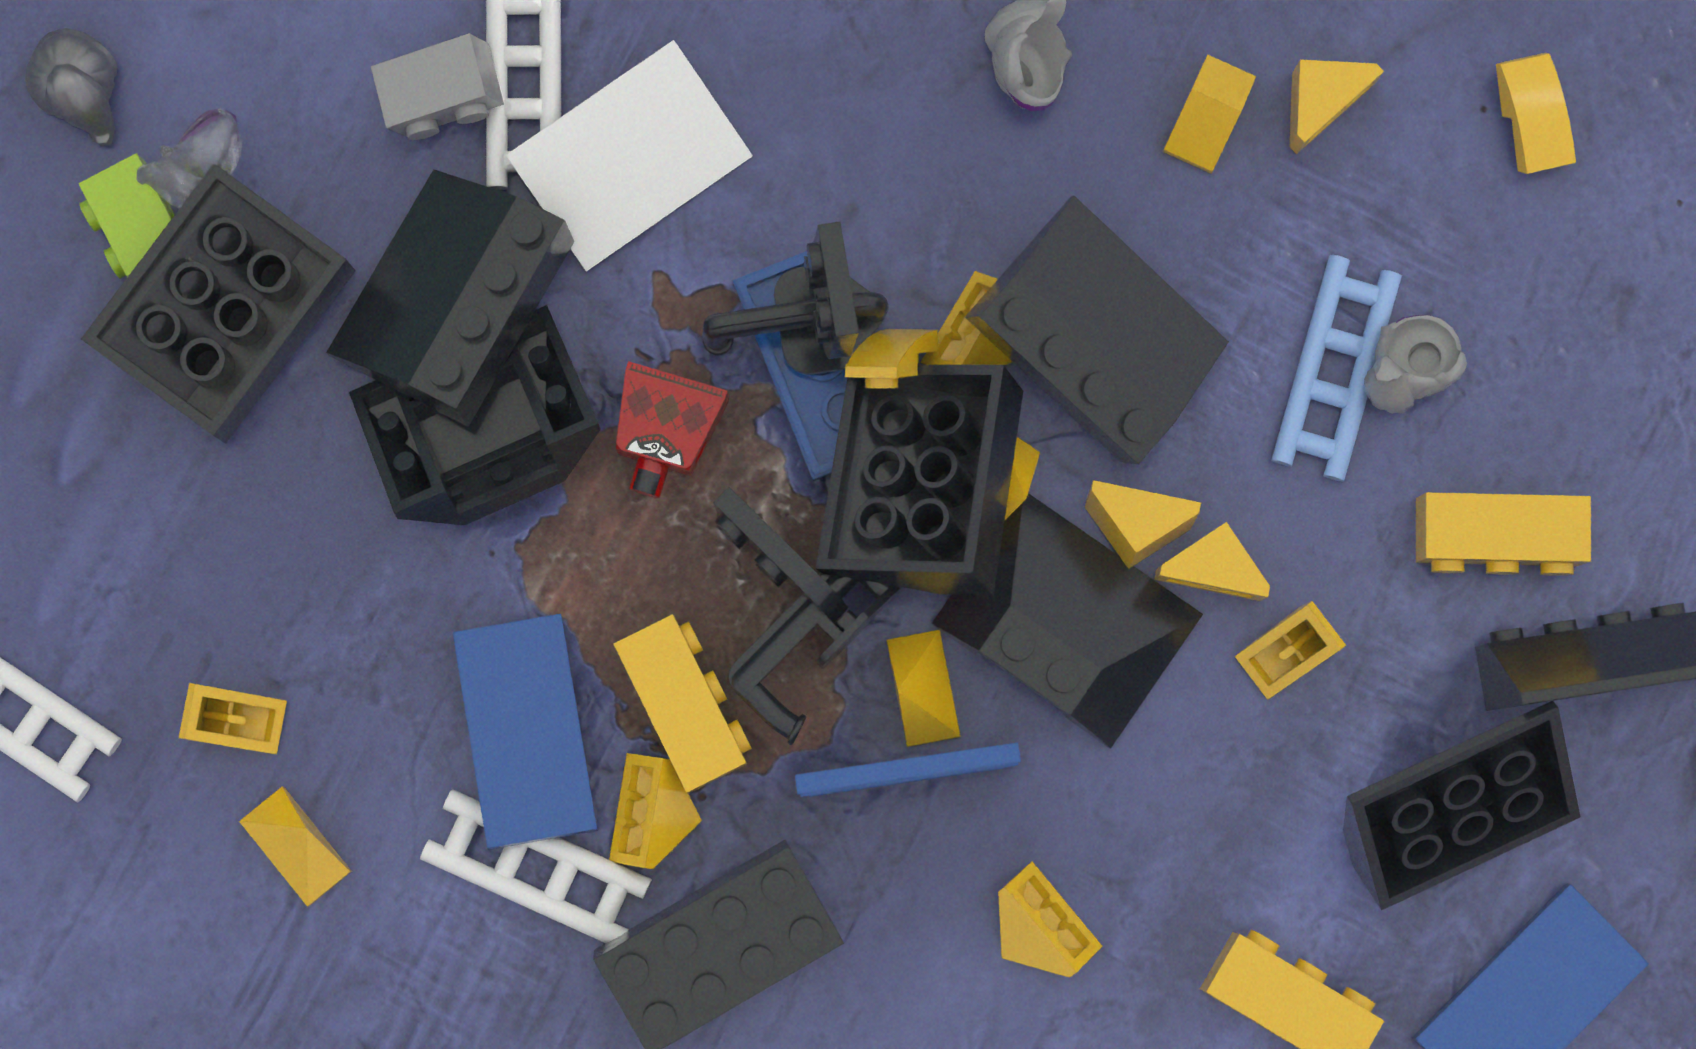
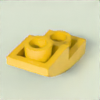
M1541 53L1497 63L1496 70L1502 117L1512 119L1518 172L1529 174L1576 163L1568 111L1550 54Z
M885 329L872 334L858 346L845 366V377L865 378V388H898V378L918 376L919 353L938 351V330Z

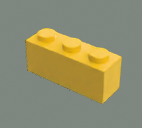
M1426 492L1416 498V563H1431V572L1464 573L1465 564H1486V574L1509 575L1519 574V565L1540 566V575L1568 576L1574 575V566L1591 562V496Z
M672 614L614 643L686 793H691L747 765L742 753L752 749L738 719L729 724L727 723L718 704L728 699L713 670L703 675L694 656L703 651V648L689 621L679 626Z
M1252 929L1247 937L1232 932L1201 985L1200 990L1298 1049H1369L1384 1023L1383 1019L1371 1013L1376 1003L1349 987L1345 988L1342 995L1323 984L1328 974L1301 958H1298L1294 966L1275 955L1280 947L1278 944Z

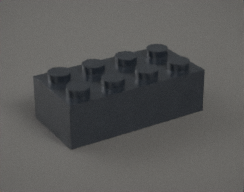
M785 839L634 926L616 939L596 948L593 960L644 1049H663L843 945L844 942Z

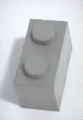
M470 33L371 66L386 128L408 137L409 140H420L434 136L439 133L438 126L456 120L459 124L483 120L489 116V109L504 105L489 44Z

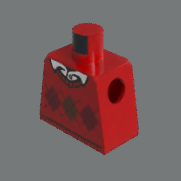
M628 361L625 370L616 450L619 455L637 460L629 490L660 499L668 470L689 476L693 474L728 405L729 394L727 390Z

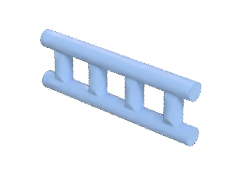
M1329 255L1271 461L1291 467L1296 451L1328 460L1324 477L1344 482L1368 398L1365 391L1364 378L1367 375V371L1372 369L1375 364V350L1380 338L1381 327L1389 324L1402 275L1389 270H1381L1376 286L1346 277L1350 260L1338 255ZM1340 297L1371 306L1363 336L1331 328ZM1325 348L1357 357L1348 388L1317 379ZM1311 400L1342 408L1334 439L1302 430Z

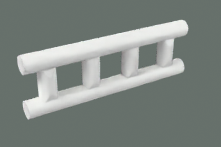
M486 0V42L489 44L504 105L489 109V116L486 118L487 187L496 190L508 189V172H517L506 157V154L511 152L508 151V120L540 119L541 131L561 117V0ZM539 14L540 45L507 46V15ZM507 67H540V98H508Z
M0 657V695L7 688L32 705L14 733L0 724V751L77 803L80 802L88 792L90 784L77 776L78 772L95 748L107 756H111L119 747L122 739ZM50 718L77 735L59 763L32 746Z
M454 789L450 791L443 809L458 816L444 846L430 839L427 841L420 860L601 942H610L629 930L614 922L627 893L643 899L652 881L651 878L614 863L560 837L504 847L495 868L487 866L464 855L477 826L484 827L480 801ZM527 848L558 861L544 891L514 878ZM578 870L608 883L595 913H591L564 900Z

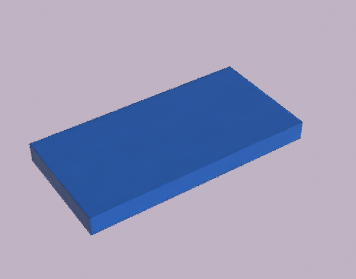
M807 251L732 280L743 310L775 305L774 291L777 281L785 272L794 268L804 267V256H807ZM779 331L754 335L812 480L816 481L831 475L847 383L845 370L815 375L801 374L793 370L786 362Z
M561 614L453 632L487 849L492 850L598 831Z
M1017 742L795 775L797 795L801 796V798L1012 768L1018 766L1021 758Z
M1565 884L1412 1038L1423 1049H1565L1649 963L1571 884Z

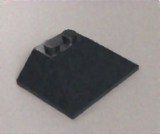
M547 305L536 309L469 427L377 380L349 392L393 512L397 519L467 525L560 484L568 478L601 430Z
M1028 493L1026 500L1004 521L994 595H951L931 624L975 655L979 653L1067 714L1065 718L1107 747L1112 748L1203 614L1133 566L1128 569L1119 555Z

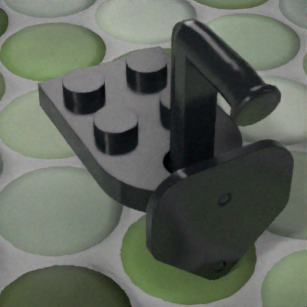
M841 222L819 224L814 242L807 243V256H804V267L794 268L785 272L777 281L774 291L775 305L709 315L703 323V345L709 353L723 355L731 349L734 338L779 331L784 358L788 365L796 372L805 375H815L845 370L846 364L858 346L874 334L887 315L889 304L882 294L868 291L849 276Z
M728 487L713 502L719 515L714 521L717 524L716 527L739 550L747 543L758 554L754 559L756 567L774 585L779 588L786 581L800 595L732 665L728 675L729 685L765 723L786 737L788 744L793 745L803 727L806 715L801 714L797 716L791 712L761 682L817 625L834 641L817 659V664L822 669L827 667L861 633L901 588L825 573L819 576L766 522ZM858 582L876 598L858 617L849 609L833 624L848 609V606L842 599Z

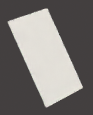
M674 40L506 154V157L542 209L566 221L575 241L571 250L585 271L591 269L753 156Z

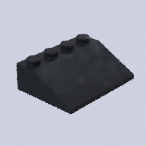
M213 164L81 340L226 444L356 270L346 258L219 166Z
M433 169L326 353L328 356L469 427L575 242L566 221L518 196Z
M1074 195L1066 201L965 316L971 324L1120 462L1138 465L1176 422L1229 343L1225 337Z
M918 365V376L898 378V388H865V378L847 377L815 568L818 572L941 595H994L1024 392L1004 365Z
M1684 603L1650 608L1652 618L1632 621L1630 611L1597 616L1598 626L1578 629L1576 619L1543 624L1545 635L1524 638L1522 628L1490 632L1491 643L1475 647L1486 711L1696 679V611L1685 613Z
M1552 700L1347 796L1343 833L1352 865L1381 911L1581 817L1558 706Z

